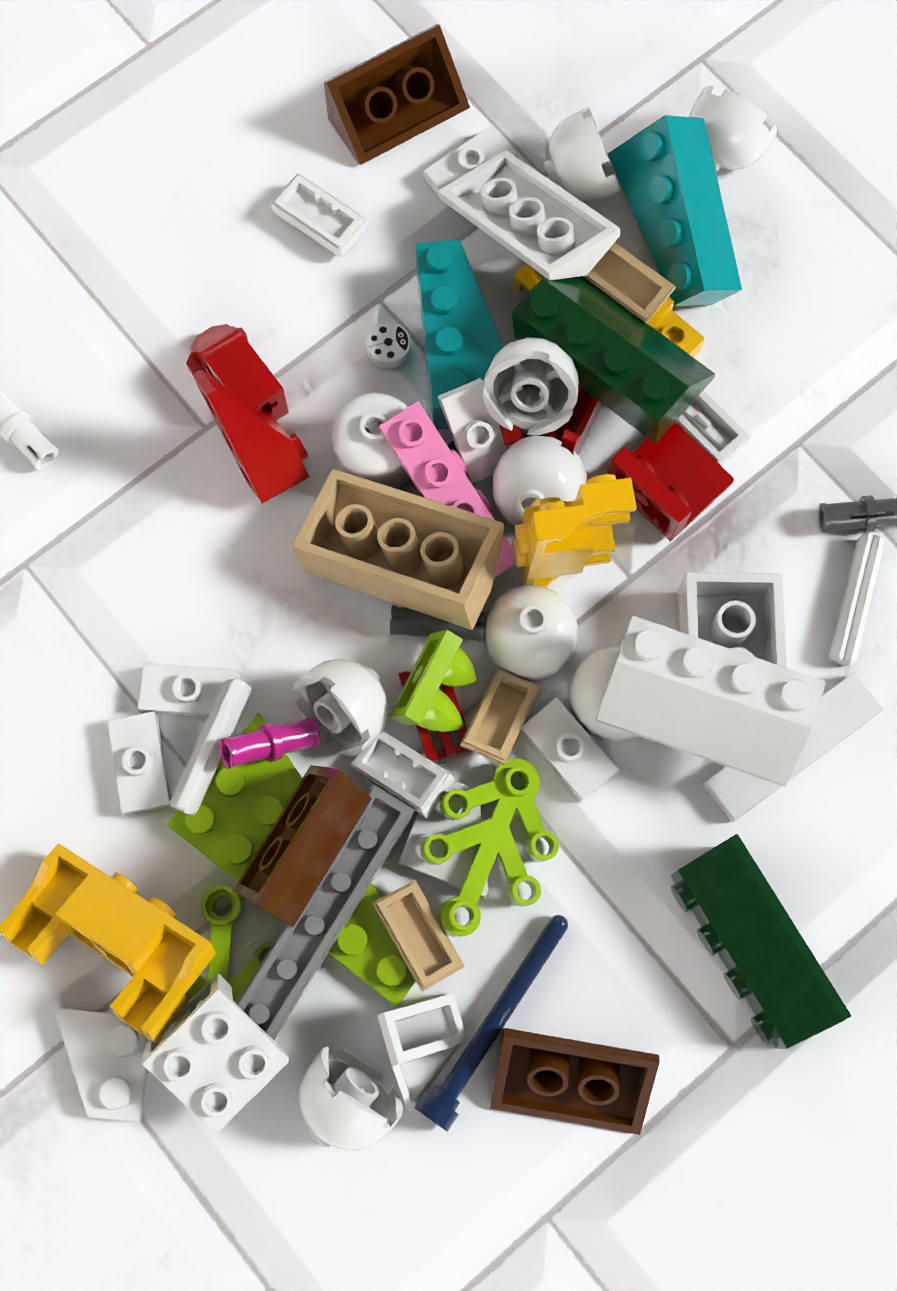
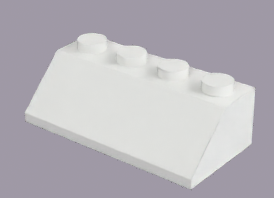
M632 615L595 721L785 787L813 728L826 681Z

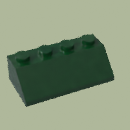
M582 276L549 280L546 277L542 278L512 311L514 337L517 340L528 337L543 338L557 344L572 359L578 373V386L655 444L715 378L713 371L649 324H645Z
M738 834L720 843L670 875L675 882L671 886V891L676 901L685 912L692 910L701 925V928L697 929L701 942L712 956L717 953L719 954L728 969L724 973V978L729 988L739 1000L744 997L755 1013V1016L751 1018L752 1025L766 1045L773 1043L776 1049H788L852 1016Z

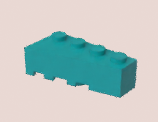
M664 115L607 153L659 274L676 286L670 294V298L674 301L673 306L713 305L741 291L742 286L704 118Z
M460 239L415 243L416 272L432 422L437 430L449 429L437 396L479 378L484 381L496 353L504 348Z

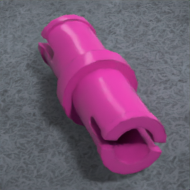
M312 717L279 726L273 723L262 724L259 726L258 731L221 739L219 743L220 756L225 767L228 769L265 759L267 762L278 761L283 757V754L319 746L320 730L317 722Z

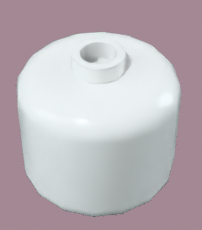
M369 393L357 396L343 405L334 419L331 432L338 470L395 489L407 483L410 476L378 428L379 425L408 408L406 404L391 395Z

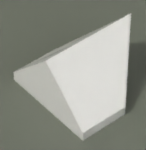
M454 993L377 1015L408 1115L413 1111L423 1093L429 1089L460 1045L468 1042Z

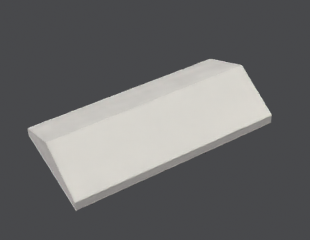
M504 150L437 191L440 200L549 280L587 276L620 236V228L507 150Z

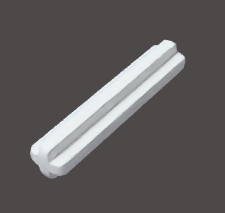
M863 533L857 539L829 653V659L834 663L851 666L857 660L885 543L884 539L880 536Z
M231 677L225 679L170 800V806L182 813L195 815L201 805L221 760L219 751L220 740L225 737H231L251 693V687L242 680Z

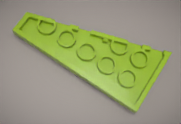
M259 712L240 735L258 731L260 725L266 724ZM283 754V757L278 761L267 762L265 759L241 764L231 769L225 767L221 759L195 815H188L177 811L167 823V826L238 881L302 780V777L287 754ZM371 883L329 951V954L394 1006L398 1007L416 981L372 905L381 896Z

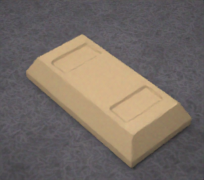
M614 242L589 274L582 276L645 324L650 321L676 288L675 285L616 242Z
M497 667L460 746L505 765L540 686Z
M416 880L372 903L421 991L426 990L465 967Z

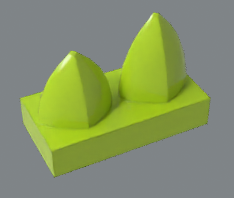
M449 630L430 633L389 715L390 718L404 726L418 725L428 730L440 732L459 730L464 727L456 706L439 689L441 684L459 687L474 683L477 680L471 660L460 648L462 638Z

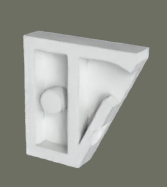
M454 781L446 793L454 789L466 791L472 789V787ZM450 797L448 802L450 810L454 813H461L463 810L462 801L458 797ZM439 801L428 818L419 813L417 814L398 864L461 889L479 844L452 854L448 861L439 865H431L425 862L421 856L420 848L422 842L433 834L448 835L482 822L481 806L472 808L467 816L453 821L442 815ZM432 841L429 845V851L433 857L441 858L444 854V847L439 841ZM488 879L480 896L486 899L489 891Z
M57 1008L56 1018L87 1117L141 1122L149 1073L142 1065L144 1046L149 1039L117 1018L113 1013Z

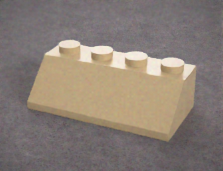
M332 469L291 547L307 574L473 630L492 589L504 524L484 516Z

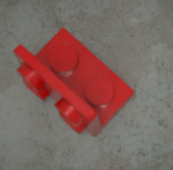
M676 422L656 444L647 439L633 453L624 447L611 459L607 473L615 475L616 480L631 478L637 510L670 542L734 482V478Z

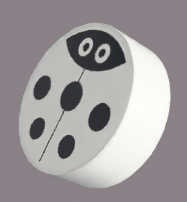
M382 322L375 325L369 331L366 338L369 359L373 364L383 369H394L403 365L411 352V341L408 331L402 325L395 322Z

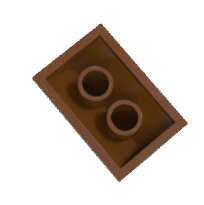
M435 24L324 81L328 119L359 165L470 108L440 24Z
M310 765L232 891L289 926L294 927L372 798L341 770Z
M503 1028L490 1109L640 1135L660 1062L659 1055Z

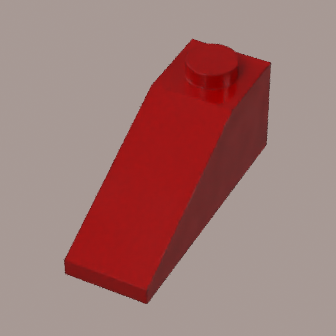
M199 370L192 374L246 483L261 504L310 477L302 461L308 457V454L296 433L288 436L276 420L203 371Z

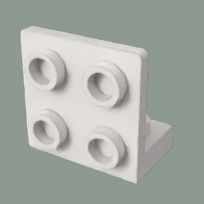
M217 973L188 1001L189 1003L157 1044L151 1040L145 1044L142 1065L213 1132H219L289 1062L288 1054L233 1001L232 986Z

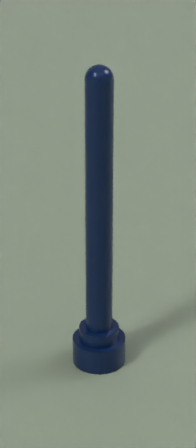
M555 915L549 920L440 1087L435 1085L430 1093L425 1091L414 1107L445 1131H449L459 1115L455 1112L460 1104L457 1100L458 1096L567 931L568 921L564 916Z

